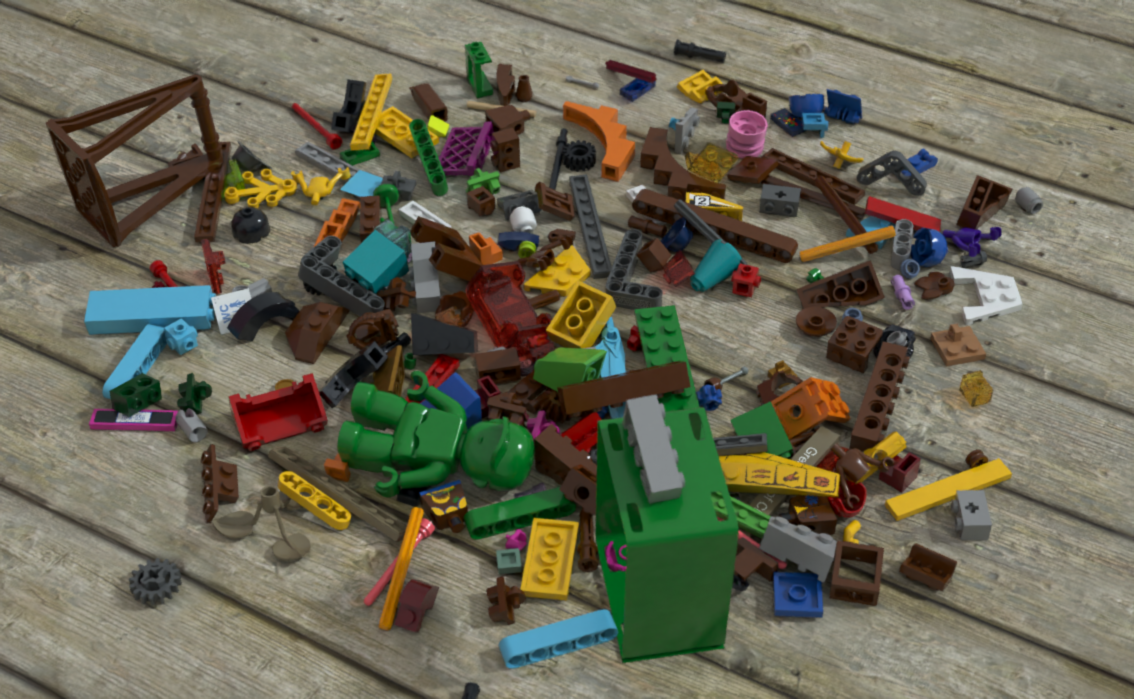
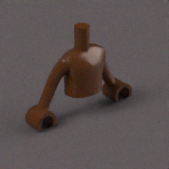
M567 235L559 241L545 245L529 257L518 259V265H526L528 268L540 267L541 271H544L554 262L555 256L552 249L562 246L564 250L569 249L574 244L572 238Z
M837 443L830 448L839 458L836 463V473L840 475L839 484L845 498L842 501L845 509H853L849 500L853 504L859 503V498L856 495L850 494L845 475L853 483H856L871 468L867 463L878 466L881 472H887L889 468L885 463L890 467L895 463L891 457L877 460L865 455L856 448L845 452Z

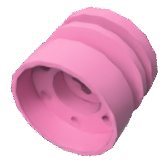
M739 111L731 116L726 140V149L730 154L744 159L746 156L758 157L762 153L768 127L764 116L753 111Z

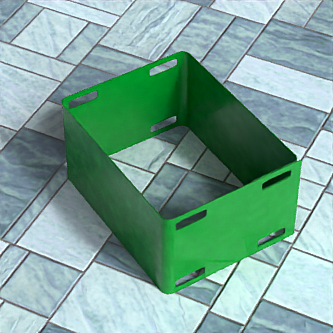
M704 407L665 412L663 420L665 426H669L671 430L672 441H670L671 448L677 451L678 464L676 465L678 472L683 473L685 487L682 488L680 498L649 503L640 477V471L643 470V467L636 465L634 459L635 446L630 447L628 429L624 430L622 424L623 417L598 421L595 536L612 618L618 629L617 641L622 663L725 649L724 644L739 529ZM701 423L705 433V439L700 440ZM720 492L722 494L728 520H718L711 493ZM610 541H613L612 546L614 547L618 564L626 566V571H609L604 547L608 546ZM623 545H627V547L622 549L621 554L627 557V560L622 559L619 555V549Z

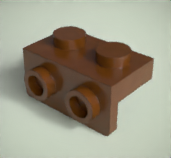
M915 543L909 556L901 564L899 572L905 574L911 580H918L927 584L933 590L943 592L952 580L957 561Z

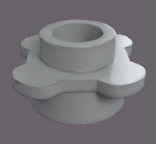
M895 331L888 336L887 342L905 346L907 344V333Z

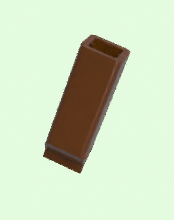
M429 83L409 87L414 101L428 120H430L431 115L444 122L448 120L446 105Z

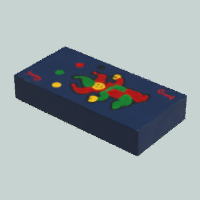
M785 108L771 114L770 119L792 137L807 131L803 130L802 121Z

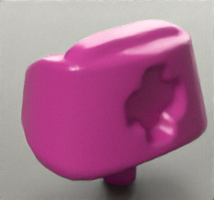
M517 529L512 536L507 534L505 537L508 539L505 544L506 549L519 548V551H521L527 544L526 534L520 529Z

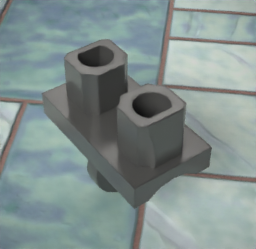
M395 171L393 176H383L381 185L391 184L395 186L399 194H401V199L410 201L416 186V180L401 177V172Z

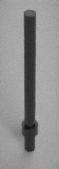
M565 128L561 129L560 136L556 141L557 150L549 188L556 190L563 148L568 142V131Z

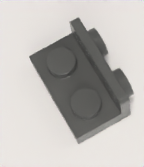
M533 190L497 198V204L503 209L506 220H510V215L517 207L529 208L533 211V214L541 212L538 204V195Z

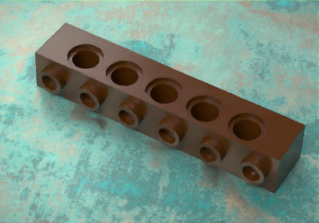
M883 341L851 434L850 449L856 448L864 452L869 448H873L884 439L885 435L882 432L887 431L890 422L887 416L893 414L895 403L892 401L893 399L897 400L900 387H897L898 383L902 384L905 372L902 370L903 368L907 369L910 357L906 356L908 347Z

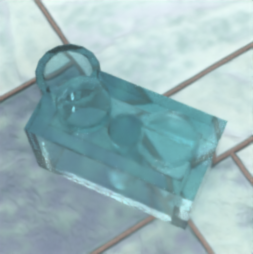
M388 219L374 228V230H377L405 251L407 263L412 260L410 229L402 225L396 228L394 223Z

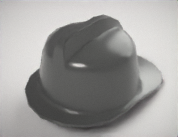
M237 141L239 147L233 154L232 161L240 169L250 172L263 164L273 169L256 157L242 142Z

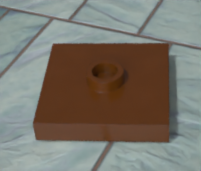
M746 156L727 173L728 180L759 184L778 166V160Z

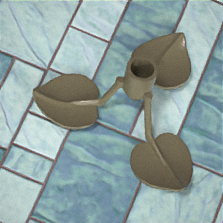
M266 486L261 489V501L257 502L258 507L255 517L247 511H237L227 514L220 519L212 520L215 529L223 536L233 539L242 538L253 532L252 525L257 524L261 509L263 508L267 513H275L283 538L275 542L272 547L276 558L285 561L297 560L301 557H306L311 550L310 541L305 535L295 533L287 537L279 513V508L284 509L286 507L289 510H299L304 507L279 491L275 486ZM301 492V493H300V494H301L302 496H304V497H309V496H311V495H310L309 493H307V492Z

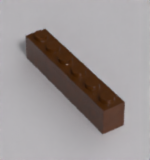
M675 361L557 387L562 413L569 414V417H576L582 415L581 411L585 410L598 412L603 410V406L610 405V408L623 406V402L630 399L657 395V398L664 397L666 392H671L672 394L683 393L684 388L691 386L686 362Z

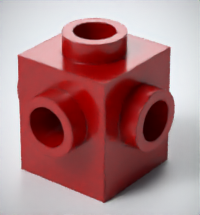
M739 264L737 271L734 270L731 277V282H733L732 293L752 298L755 288H759L761 283V276H758L759 268Z

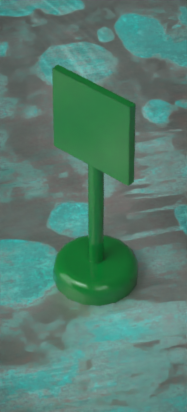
M391 184L379 185L373 191L372 196H380L381 207H386L389 222L382 217L380 218L383 236L403 250H406L403 231L394 225L391 206L399 198L398 189Z

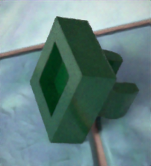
M717 102L716 118H722V124H729V118L735 114V103Z

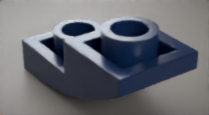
M502 232L498 234L497 245L505 250L511 249L516 251L520 243L530 241L535 244L537 250L539 236L526 232Z

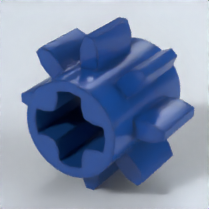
M705 385L700 388L699 392H696L699 407L703 406L705 411H714L722 404L721 390H715L714 385Z

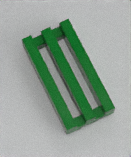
M371 142L369 149H348L340 152L339 156L341 160L353 166L379 157L380 151Z

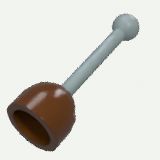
M742 367L740 371L722 380L716 377L710 378L704 382V386L714 385L715 390H722L723 383L741 374L746 375L749 370L747 367Z

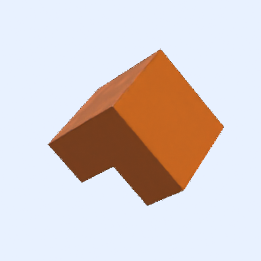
M480 232L469 236V247L484 267L503 260L502 250L491 237L485 239Z

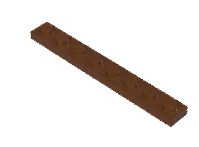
M221 142L224 162L206 175L194 235L195 243L215 242L232 148L231 142Z

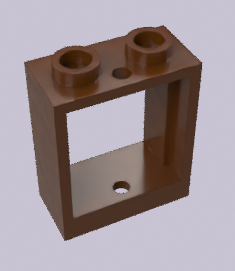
M837 540L829 599L877 606L884 548ZM841 559L876 564L874 583L838 578Z

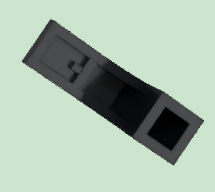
M347 79L344 104L339 113L333 112L331 130L348 133L355 131L366 101L364 100L366 82Z
M279 292L263 293L250 299L240 307L232 317L227 329L237 339L253 341L260 327L269 319L278 316L295 318L300 311L295 307L293 301L285 299Z
M375 341L353 355L325 381L326 384L319 391L320 396L331 408H334L359 381L376 371L388 356Z

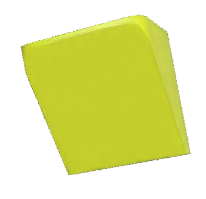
M431 115L428 130L438 137H446L449 124Z

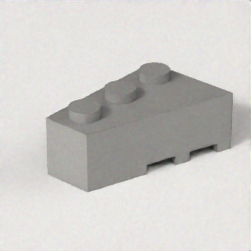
M435 242L411 244L413 267H409L410 279H414L410 281L411 291L416 292V298H412V303L417 305V313L436 312L440 305L438 271L429 261L435 249Z
M771 516L759 549L784 562L789 559L799 564V570L806 572V569L818 574V580L824 583L834 559L837 541L833 540L828 534H817L806 526H796L789 523L785 518Z

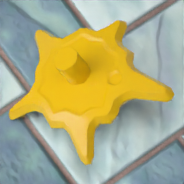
M823 141L820 142V145L828 153L837 157L833 166L838 169L841 168L844 160L853 164L864 161V158H854L847 155L851 143L844 141L841 149L837 147L831 148L826 146Z

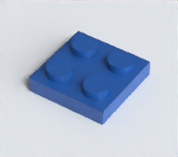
M774 572V616L822 618V582L818 580L819 575L814 573Z

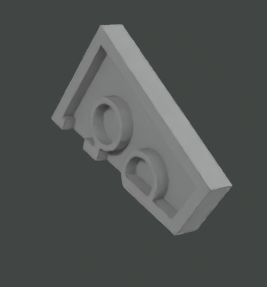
M691 107L685 113V116L681 117L680 122L676 123L675 153L682 154L684 148H687L689 145V138L694 135L695 127L699 125L700 116H698L697 108Z

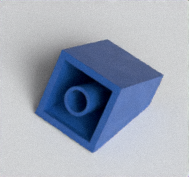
M457 372L452 374L437 388L456 400L464 408L467 416V430L475 423L482 421L480 396ZM426 399L422 403H420L426 406L427 408L436 409L433 405L427 402Z

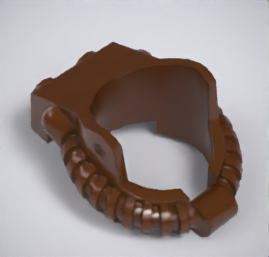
M730 79L727 84L709 86L705 91L707 99L713 106L717 108V102L735 103V111L742 107L743 97L747 95L733 79ZM714 92H723L718 97L714 95Z
M463 291L453 293L452 295H444L441 297L440 305L436 309L435 319L443 321L442 316L452 312V308L460 309V319L449 321L448 323L465 327L472 319L473 312H477L480 309V302L477 298H473Z
M372 312L364 313L355 319L349 327V334L346 335L348 343L361 350L374 341L379 347L385 342L395 341L399 332L394 326V317L383 312L379 314ZM374 324L381 332L380 336L371 338L369 342H363L359 338L356 339L354 335L356 329L362 325L373 326Z
M778 371L771 379L763 380L757 386L758 390H756L757 397L762 400L760 401L761 406L778 398L774 391L784 383L799 385L803 380L796 377V375H788L784 371Z

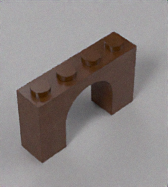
M418 216L409 233L416 242H435V249L429 258L433 267L436 270L474 282V279L481 273L484 266L458 231Z

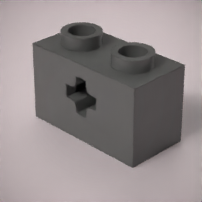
M763 184L759 213L797 217L801 188Z

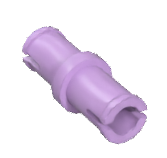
M901 275L893 276L891 284L895 289L894 294L896 298L900 299L905 310L912 309V305L915 306V301L911 296L909 286L905 284Z

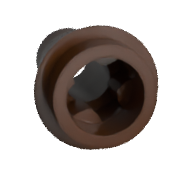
M520 75L516 97L521 102H528L533 96L529 76Z

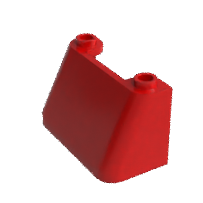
M313 373L302 376L303 381L298 383V385L295 381L292 382V386L253 397L248 394L246 399L241 398L239 393L229 396V407L243 448L254 451L261 448V445L310 431L317 433L325 429L324 426L327 425L328 419Z

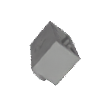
M957 490L955 500H951V512L955 513V530L959 531L960 539L988 540L992 523L984 490Z

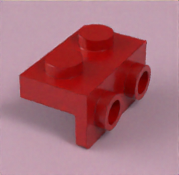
M592 412L561 433L560 436L569 437L572 440V446L580 452L585 450L588 453L591 450L590 447L597 443V425L601 418L597 412Z

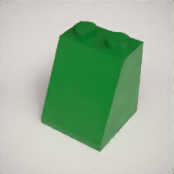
M771 402L730 420L736 436L767 434L768 452L766 453L790 459L791 454H794L793 447Z

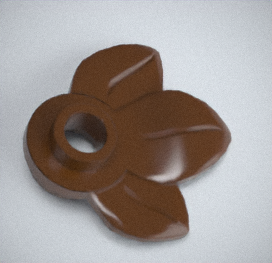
M930 272L928 277L924 276L917 279L914 285L924 289L921 298L926 300L950 294L955 283L952 278L945 277L943 273Z

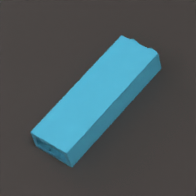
M210 285L90 291L84 323L89 335L142 332L148 324L166 327L181 318L196 330L210 329L211 321L215 319L211 298L216 297V294L212 293Z

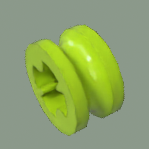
M524 241L519 245L518 255L520 258L529 257L536 252V246L533 242Z

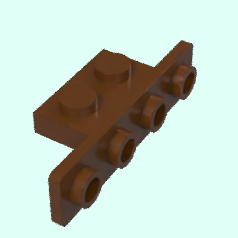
M210 444L207 451H203L201 455V464H203L201 479L204 480L202 496L205 499L203 513L205 514L206 523H211L218 512V500L236 503L239 498L237 465L216 460L214 444Z

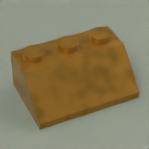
M398 345L386 354L388 358L373 372L374 383L370 384L375 385L377 390L393 393L401 397L405 369L402 346Z

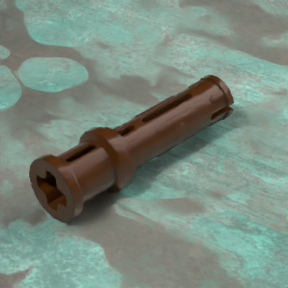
M581 510L579 513L580 543L577 547V552L580 555L578 568L583 572H593L599 566L596 559L598 546L594 542V515L587 514Z

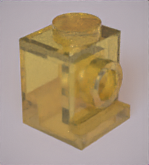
M982 370L962 375L959 391L972 407L991 402L993 388L983 377Z

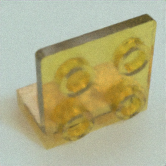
M708 142L699 154L688 151L685 155L688 171L716 183L721 181L739 158L737 154L711 142Z

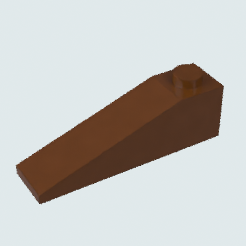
M871 260L796 289L803 308L868 305L885 298Z

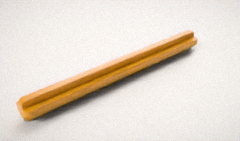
M413 507L379 621V628L382 630H391L422 521L424 513L422 508Z

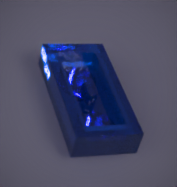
M636 78L620 89V95L633 102L656 87V81L649 83Z

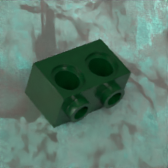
M143 373L109 391L112 409L128 417L162 399L160 381Z

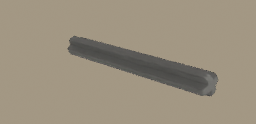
M678 200L674 204V208L711 244L717 239H721V243L726 244L682 200ZM742 258L740 263L748 265L747 262Z

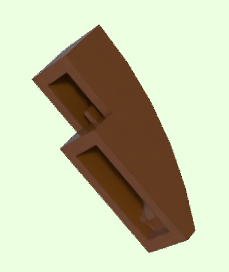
M499 63L496 73L497 95L501 106L510 105L515 92V76L512 75V65Z

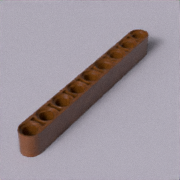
M648 189L640 190L632 202V208L635 212L671 225L683 217L674 208V204L678 199ZM684 202L726 243L728 242L733 246L782 263L791 262L798 249V243L793 238ZM686 220L685 225L690 229V231L701 234L691 223H689Z

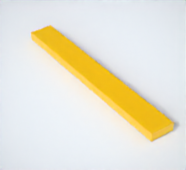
M376 74L374 76L350 143L351 150H366L370 148L392 82V74Z

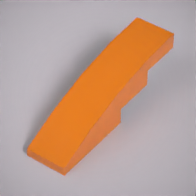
M342 198L338 209H334L329 221L324 222L314 247L327 236H336L342 243L359 212L360 202Z

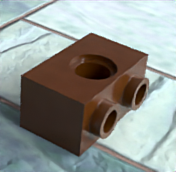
M582 464L571 468L559 490L564 493L568 500L582 506L584 512L596 516L597 475ZM584 487L589 490V496L585 494Z

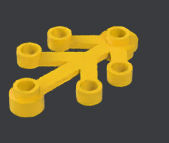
M263 169L261 171V179L275 184L268 185L254 178L253 173L247 171L242 174V180L246 184L255 186V188L237 190L235 187H229L224 192L225 201L229 204H235L239 202L240 197L257 195L247 200L248 207L258 208L265 198L267 206L275 207L284 195L291 196L295 194L297 183L292 179L282 180L272 175L270 169ZM272 192H277L275 195H269Z

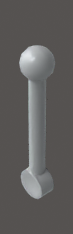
M572 76L566 77V82H575L591 86L594 89L599 88L597 82L590 83L574 79Z

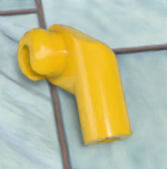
M853 520L844 528L843 541L859 544V541L854 539V535L861 528L859 521Z

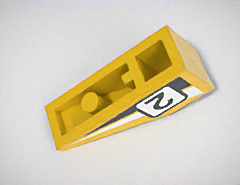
M686 193L687 203L742 221L743 206L706 193Z

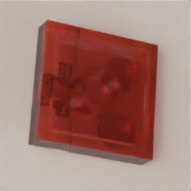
M209 239L201 240L213 292L215 294L222 293L221 285L224 284L222 273H218L217 270L221 269L220 265L226 263L223 251L212 252Z

